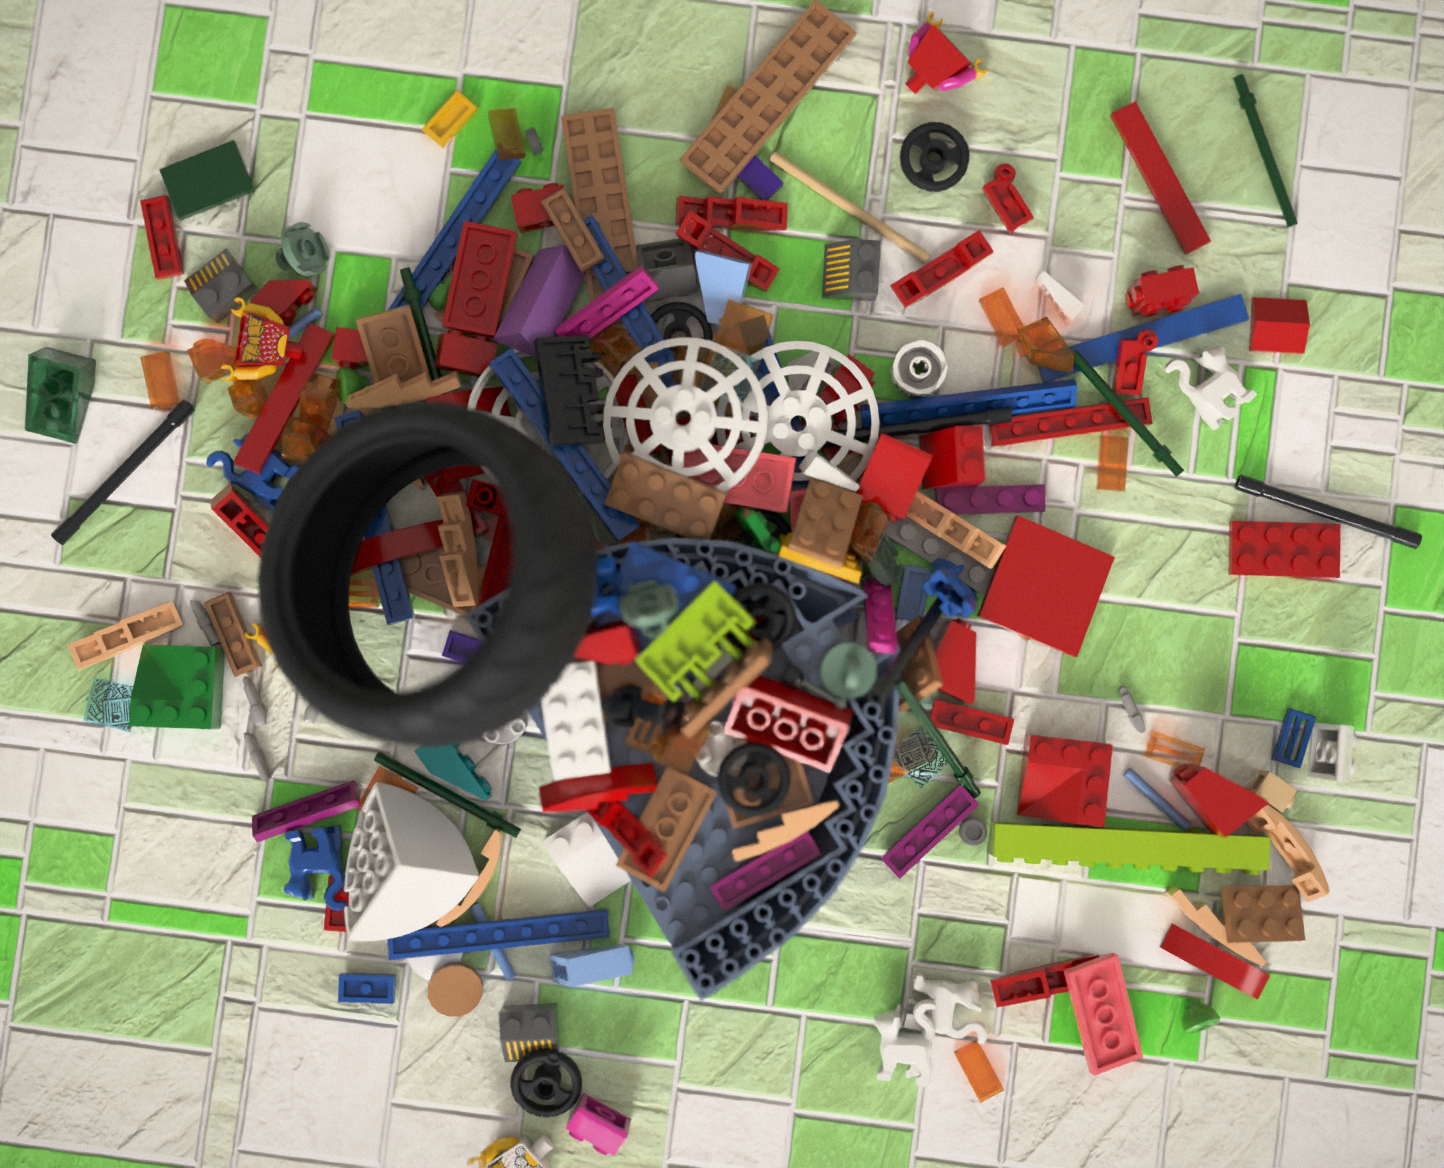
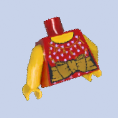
M238 297L234 299L236 303L242 304V308L240 310L231 309V311L236 316L241 317L234 366L223 365L221 369L231 370L229 378H221L223 381L234 382L237 379L257 380L275 373L277 368L284 366L285 357L300 359L302 344L288 341L290 328L284 326L283 320L271 308L253 303L247 304Z

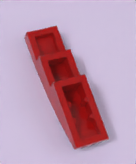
M678 196L676 198L675 225H681L690 210L711 223L712 228L757 231L787 230L788 203L744 197L727 199L708 196L702 199Z
M653 763L612 767L610 772L563 778L539 786L542 813L598 809L599 802L627 801L628 794L656 792L657 781Z
M1099 953L1050 963L991 979L996 1007L1051 998V995L1069 992L1064 970L1099 958Z

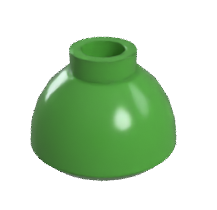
M340 367L337 370L336 389L341 403L346 404L348 395L368 387L367 377L361 376L354 369Z
M1200 999L1184 1004L1186 1009L1182 1017L1184 1033L1194 1034L1219 1023L1220 1016L1209 1005L1201 1003Z

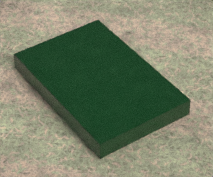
M234 140L159 169L176 214L181 221L255 192L238 145Z

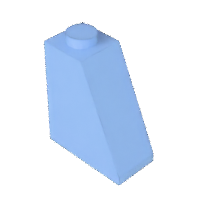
M698 250L695 254L707 322L713 323V328L729 331L730 328L734 329L738 325L752 263Z
M623 944L549 954L553 982L568 987H576L633 974L632 966L635 962L632 950L629 946Z

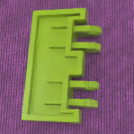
M714 581L635 662L673 702L684 693L675 684L677 681L692 697L698 700L702 696L700 690L685 675L692 670L704 685L711 687L715 682L704 670H708L724 654L716 643L719 642L732 657L738 660L742 656L740 650L725 635L732 630L744 645L751 648L755 642L737 622L745 630H748L756 621L717 581Z

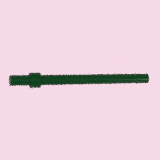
M1240 74L1233 78L1240 96L1238 98L1241 110H1245L1287 227H1293L1298 224L1256 110V98L1254 93H1250L1244 74Z
M407 267L399 270L405 288L403 294L406 303L409 302L433 381L442 377L440 369L434 368L436 355L420 303L422 297L419 288L415 286L411 269Z
M1075 349L1068 356L1070 360L1154 452L1152 454L1159 463L1163 462L1175 477L1179 476L1184 469L1170 455L1172 451L1153 436Z
M898 678L894 684L953 769L957 782L964 786L973 798L979 797L981 791L973 781V774L968 767L962 765L904 678Z
M380 751L376 754L375 762L487 822L486 825L494 830L498 828L514 838H517L520 834L521 828L504 820V816L496 811L492 813Z

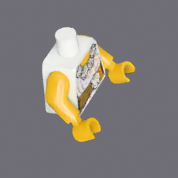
M525 1135L520 1138L515 1136L499 1138L481 1151L479 1157L469 1158L467 1165H471L476 1160L479 1163V1168H549L550 1163L545 1158V1155L554 1148V1145L545 1135H542L534 1144Z

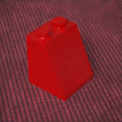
M982 425L954 426L919 437L920 450L933 455L922 479V490L977 487L985 481Z
M882 433L859 483V488L855 492L863 496L859 508L867 512H871L874 509L882 513L881 518L892 523H896L897 520L902 522L933 455Z
M957 618L953 619V621H945L933 644L943 685L936 690L964 704L973 705L975 701L977 632L971 630L972 625L962 619Z
M1184 763L1173 771L1174 776L1169 779L1170 783L1209 832L1224 838L1269 804L1261 796L1206 767L1189 763L1187 765Z

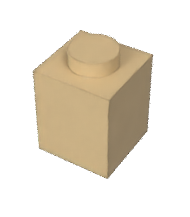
M1261 770L1250 786L1249 791L1266 799L1270 807L1283 813L1284 810H1288L1293 805L1297 789L1272 772Z

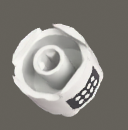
M924 340L911 342L903 346L892 362L890 370L892 385L902 395L912 399L928 397L934 394L945 380L948 370L942 350L935 344ZM918 365L922 367L921 371L923 373L917 375L914 369Z

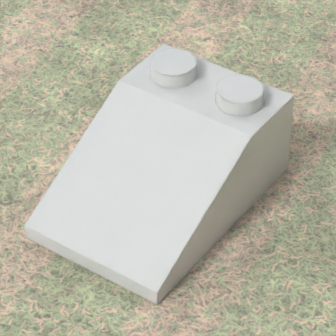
M1314 723L1310 737L1308 777L1335 782L1350 781L1355 769V763L1352 759V748L1356 745V733L1353 731L1354 726Z
M588 812L577 817L542 841L558 867L588 907H591L631 881L625 870L615 866L618 858Z

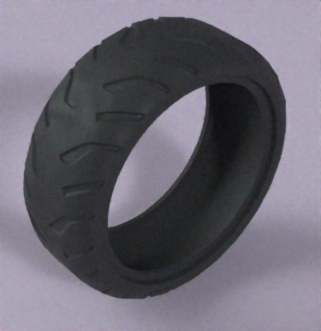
M425 400L401 402L396 407L390 405L361 415L360 420H352L329 435V440L323 441L299 466L298 472L292 475L278 498V505L274 508L260 553L257 581L261 624L271 654L280 672L305 703L334 725L372 739L408 746L439 747L464 744L482 739L486 733L493 734L523 717L525 711H531L551 692V686H555L576 656L592 616L598 574L597 549L594 529L589 514L575 484L563 466L540 444L504 421L479 409L469 410L467 406L442 401H435L434 403H427ZM456 466L483 467L492 477L502 494L510 516L513 532V568L504 604L487 636L465 661L438 680L414 689L395 692L384 684L366 663L354 637L349 612V587L358 548L377 514L404 487L429 473Z

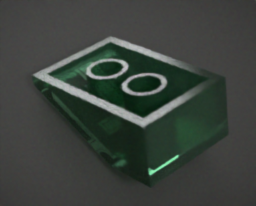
M43 347L28 355L25 431L73 444L78 443L95 384V359L50 347Z

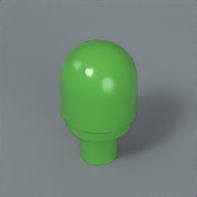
M450 274L444 284L439 283L438 286L436 285L429 297V303L434 310H445L452 279Z

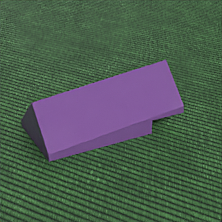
M565 244L538 250L494 336V341L536 358L534 340L538 337H557L555 328L562 324L568 316L576 300L577 292L586 276L585 272L582 273Z

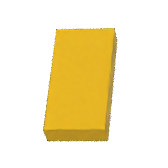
M456 90L425 124L422 130L443 149L478 111V108L460 91Z

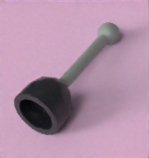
M790 664L780 683L790 688H798L803 685L833 702L837 709L845 708L846 701L843 698L837 699L805 681L803 671L798 666Z

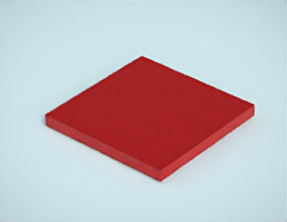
M1019 515L1015 516L1004 544L1006 547L998 559L977 617L1064 654L1077 657L1115 557Z

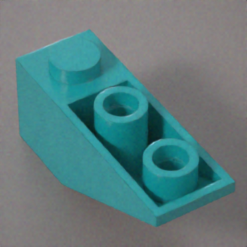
M460 744L439 747L421 746L414 751L430 774L485 801L492 797V794L489 792L492 790L491 785L483 776L479 778L473 770L476 768L473 760L467 754L463 756L457 748Z

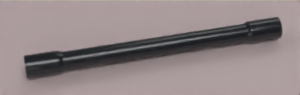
M183 399L100 487L51 533L52 538L59 544L64 545L100 505L196 409Z
M1010 406L986 409L980 412L880 425L878 439L882 433L890 437L935 432L954 426L1012 422V412ZM871 427L855 429L853 439L859 442L869 441ZM847 429L834 430V432L846 436ZM826 441L823 445L824 448L840 446Z
M1242 474L1238 476L1235 483V490L1282 503L1390 539L1395 543L1417 549L1422 540V534L1398 526L1394 527L1265 484L1263 481Z
M939 597L933 602L883 676L877 680L868 693V699L873 704H883L894 688L895 682L943 614L940 608L943 602Z

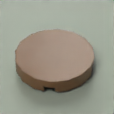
M463 962L444 964L443 967L436 969L432 973L428 982V999L431 1006L440 1014L449 1017H458L470 1013L479 1004L482 997V980L479 974L471 965Z

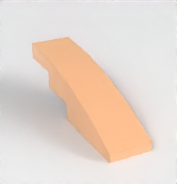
M456 370L433 381L430 380L427 372L402 383L396 373L348 395L346 405L348 408H380L400 405L401 402L420 401L461 387V379Z
M465 491L444 493L437 497L444 521L443 524L438 526L445 553L439 556L453 607L476 606L479 604L477 555L469 507L466 506Z
M916 492L906 516L992 569L1006 545L921 492Z
M170 601L120 620V623L96 631L91 636L67 645L79 671L183 627L174 602Z
M837 799L782 814L784 824L758 830L760 842L733 849L735 862L769 851L804 833L839 807Z
M1174 886L1165 892L1179 910L1207 935L1231 951L1262 967L1266 964L1265 960L1251 943L1227 944L1224 916L1218 920L1208 906L1200 901L1192 905L1183 892Z

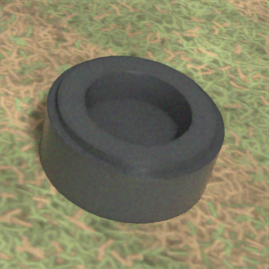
M532 127L524 130L533 155L536 156L543 153L536 129Z

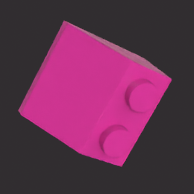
M583 1093L565 1129L569 1131V1135L578 1141L586 1140L593 1144V1148L603 1155L609 1153L614 1156L629 1134L631 1119Z

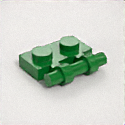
M742 506L732 512L746 533L752 537L760 549L772 554L780 551V541L772 537L765 527L768 526V523L760 512L756 513L753 509L748 510Z

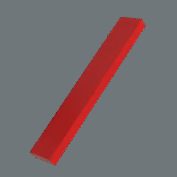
M1136 101L1113 112L1110 117L1185 256L1209 244L1211 240Z
M309 322L298 342L302 344L300 359L290 358L237 453L234 459L235 464L259 475L261 474L335 338L334 333Z
M1149 397L1123 401L1144 426L1153 424ZM1110 403L1013 416L1012 422L988 425L992 448L1131 428Z

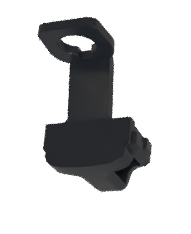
M634 684L615 688L610 696L602 697L601 710L606 713L607 722L613 726L634 727L636 718L659 724L667 730L678 729L680 726L684 708L683 702H673L670 700L661 705L642 699V688ZM675 708V717L669 722L666 714Z

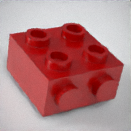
M1178 265L1168 268V272L1158 274L1157 270L1142 273L1141 277L1134 280V283L1125 293L1126 306L1128 309L1131 308L1132 316L1141 314L1142 318L1157 315V311L1167 309L1168 313L1183 310L1185 305L1191 304V300L1199 294L1194 267L1184 269V265Z

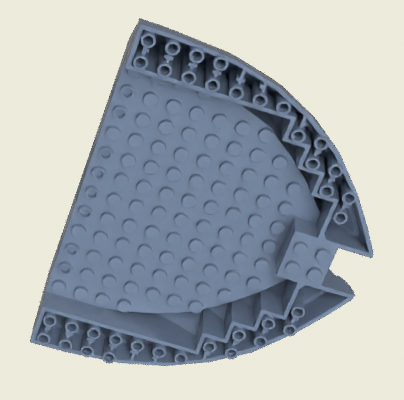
M670 538L637 542L736 585L734 593L740 588L746 587V585L755 583H767L780 588L790 598L794 606L796 616L795 627L790 638L782 643L780 648L772 651L771 662L758 675L780 683L792 663L803 671L805 681L837 699L841 698L833 695L824 686L820 677V663L824 654L829 649L836 646V644L845 642L831 619L867 598L868 595L862 590L806 565L730 541ZM631 543L618 544L598 550L597 559L613 556L617 561L615 571L619 572ZM610 583L602 585L603 596H609L613 585ZM508 589L465 614L481 642L495 623L504 604ZM755 594L745 598L739 605L745 609L749 603L754 601L766 603L769 595ZM778 610L773 614L775 627L770 634L774 637L783 628L785 622L784 610ZM897 645L896 653H881L874 657L877 665V676L873 686L883 676L899 653V645ZM741 650L740 653L742 654V656L737 661H740L746 655ZM690 678V681L693 683L695 679ZM676 682L675 684L684 692L676 700L684 703L683 717L686 713V705L694 697H691L689 692L680 683ZM803 685L799 686L798 688H795L827 700L826 698L818 695L817 693L811 691ZM895 685L881 705H875L868 699V693L872 687L864 695L844 699L846 701L845 707L852 709L853 712L830 772L801 761L814 802L813 805L837 799L839 806L818 824L807 830L821 855L725 911L721 908L709 886L764 854L761 853L735 862L733 849L760 842L758 830L784 824L782 814L733 829L726 803L718 790L717 776L705 772L694 757L696 743L701 733L713 721L728 722L736 698L727 702L690 738L681 731L684 721L682 718L678 729L669 730L662 728L659 724L636 718L634 727H618L605 722L611 768L653 763L658 785L667 766L670 765L718 791L665 892L626 871L672 946L671 954L700 1001L705 1000L742 976L796 935L835 893L862 851L888 788L897 736L900 692ZM705 687L700 691L702 695L706 693L704 691ZM668 697L663 703H661V705H664L667 701H670L671 699ZM541 701L528 712L548 743ZM675 708L666 714L669 722L675 717ZM753 752L748 753L743 766L754 763ZM654 792L628 794L627 801L620 802L640 819ZM596 822L619 859L625 847L606 827Z

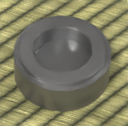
M971 817L965 819L960 824L959 835L965 843L975 846L981 844L986 839L987 828L981 820Z

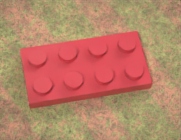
M712 445L713 448L717 451V453H719L724 447L719 445ZM700 448L692 452H685L683 468L701 465L709 461V459ZM733 448L728 457L724 459V462L735 473L741 468L751 451ZM761 453L748 475L727 491L728 494L724 503L787 514L796 458ZM716 468L700 475L690 476V478L712 487L718 486L725 481Z
M1112 952L1064 970L1089 1072L1096 1076L1143 1058L1118 955Z

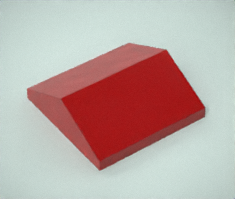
M1251 298L1249 351L1304 354L1310 327L1307 300Z

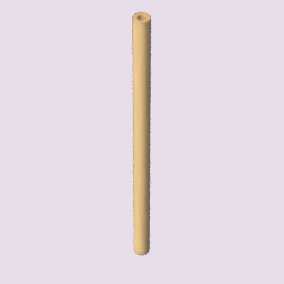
M776 151L772 154L771 162L924 263L927 261L930 253Z

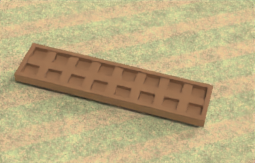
M814 0L680 158V163L721 196L852 42L857 32L819 1Z
M614 108L561 116L575 207L583 220L593 215L624 271L629 275L639 267ZM590 268L585 273L589 299L592 302L603 294L605 290L593 269ZM618 318L610 325L620 324L623 322L621 318Z

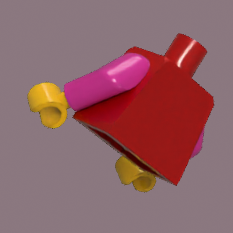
M934 12L928 14L926 22L912 34L908 49L909 60L907 63L916 72L905 84L915 94L926 83L936 91L938 89L947 91L959 88L975 78H982L989 70L988 68L984 71L978 69L977 66L983 61L981 58L977 59L969 67L972 63L940 31L943 18L939 22L932 21Z

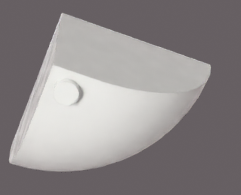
M379 782L374 784L361 810L365 813L361 826H355L347 859L344 891L349 892V906L344 908L348 940L375 941L389 939L428 926L451 911L463 899L479 877L470 849L455 825L426 800L393 785Z

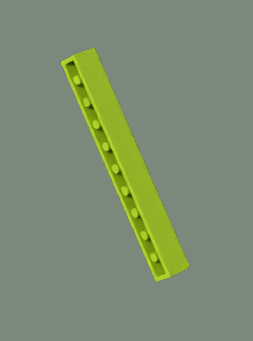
M991 821L990 855L997 857V862L1013 863L1014 858H1023L1024 863L1041 864V859L1052 860L1053 865H1068V861H1079V866L1095 867L1096 862H1104L1106 867L1123 868L1124 863L1134 864L1133 868L1149 870L1150 865H1161V870L1178 871V866L1188 867V871L1205 872V868H1215L1217 873L1232 874L1233 869H1243V874L1260 875V870L1269 871L1270 837L1231 833L1224 838L1211 832Z

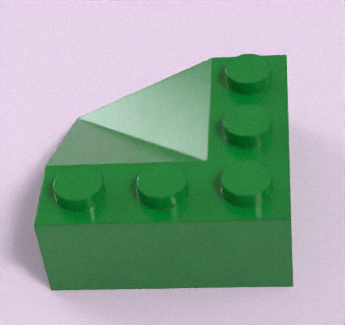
M143 644L130 698L129 726L220 729L225 658L223 648Z

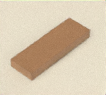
M565 188L541 201L582 273L606 260Z
M227 592L204 602L234 677L262 667L251 639L245 636V632L248 631L232 592Z

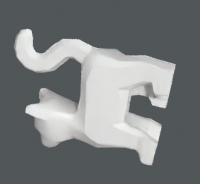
M1222 346L1210 348L1204 351L1202 355L1192 357L1198 364L1211 372V376L1198 386L1190 384L1191 370L1188 363L1183 359H1172L1165 366L1167 373L1175 369L1180 370V388L1183 393L1190 397L1191 402L1197 407L1202 419L1212 430L1220 427V424L1223 422L1221 417L1230 420L1238 413L1236 408L1228 407L1223 400L1228 395L1239 404L1249 403L1257 396L1255 391L1246 390L1243 387L1238 373L1228 365L1226 349Z
M915 972L912 982L914 988L929 996L928 1000L936 1003V1009L924 1012L925 1016L934 1024L935 1032L947 1034L953 1038H963L971 1031H976L978 1043L983 1044L987 1040L988 1029L982 1022L978 1020L966 1021L960 1027L952 1024L953 1010L956 1002L970 1009L981 1011L982 1006L979 1004L980 992L978 982L974 979H969L959 984L945 979L926 980L923 974ZM908 998L906 1010L910 1013L906 1014L903 1023L904 1027L924 1031V1028L916 1022L913 1014L917 1001L914 998Z
M932 1000L919 1001L914 1007L913 1014L915 1020L924 1028L923 1033L899 1032L902 1025V1006L899 1004L896 1010H888L881 1015H875L874 1025L882 1035L880 1053L883 1062L881 1067L878 1068L877 1080L890 1081L897 1062L911 1064L907 1068L906 1078L916 1076V1085L930 1087L933 1068L930 1054L935 1027L932 1021L925 1016L924 1012L936 1009V1003Z

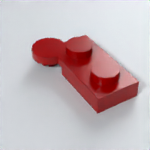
M1003 163L995 169V180L985 184L982 190L1010 234L1032 221L1034 216L1016 187L1011 184L1016 176L1014 167L1008 163Z
M1152 330L1140 331L1136 339L1120 338L1112 390L1116 394L1141 395L1147 360L1145 354L1153 350L1158 343V337Z

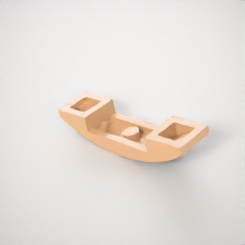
M1266 805L1246 821L1256 835L1264 832L1267 837H1270L1272 844L1296 874L1291 881L1307 902L1330 893L1325 874L1315 854L1301 834L1284 816L1269 805Z
M497 828L483 848L481 854L489 858V861L465 900L460 901L451 911L441 917L437 922L438 926L442 927L458 918L484 892L500 860L503 846L502 830Z

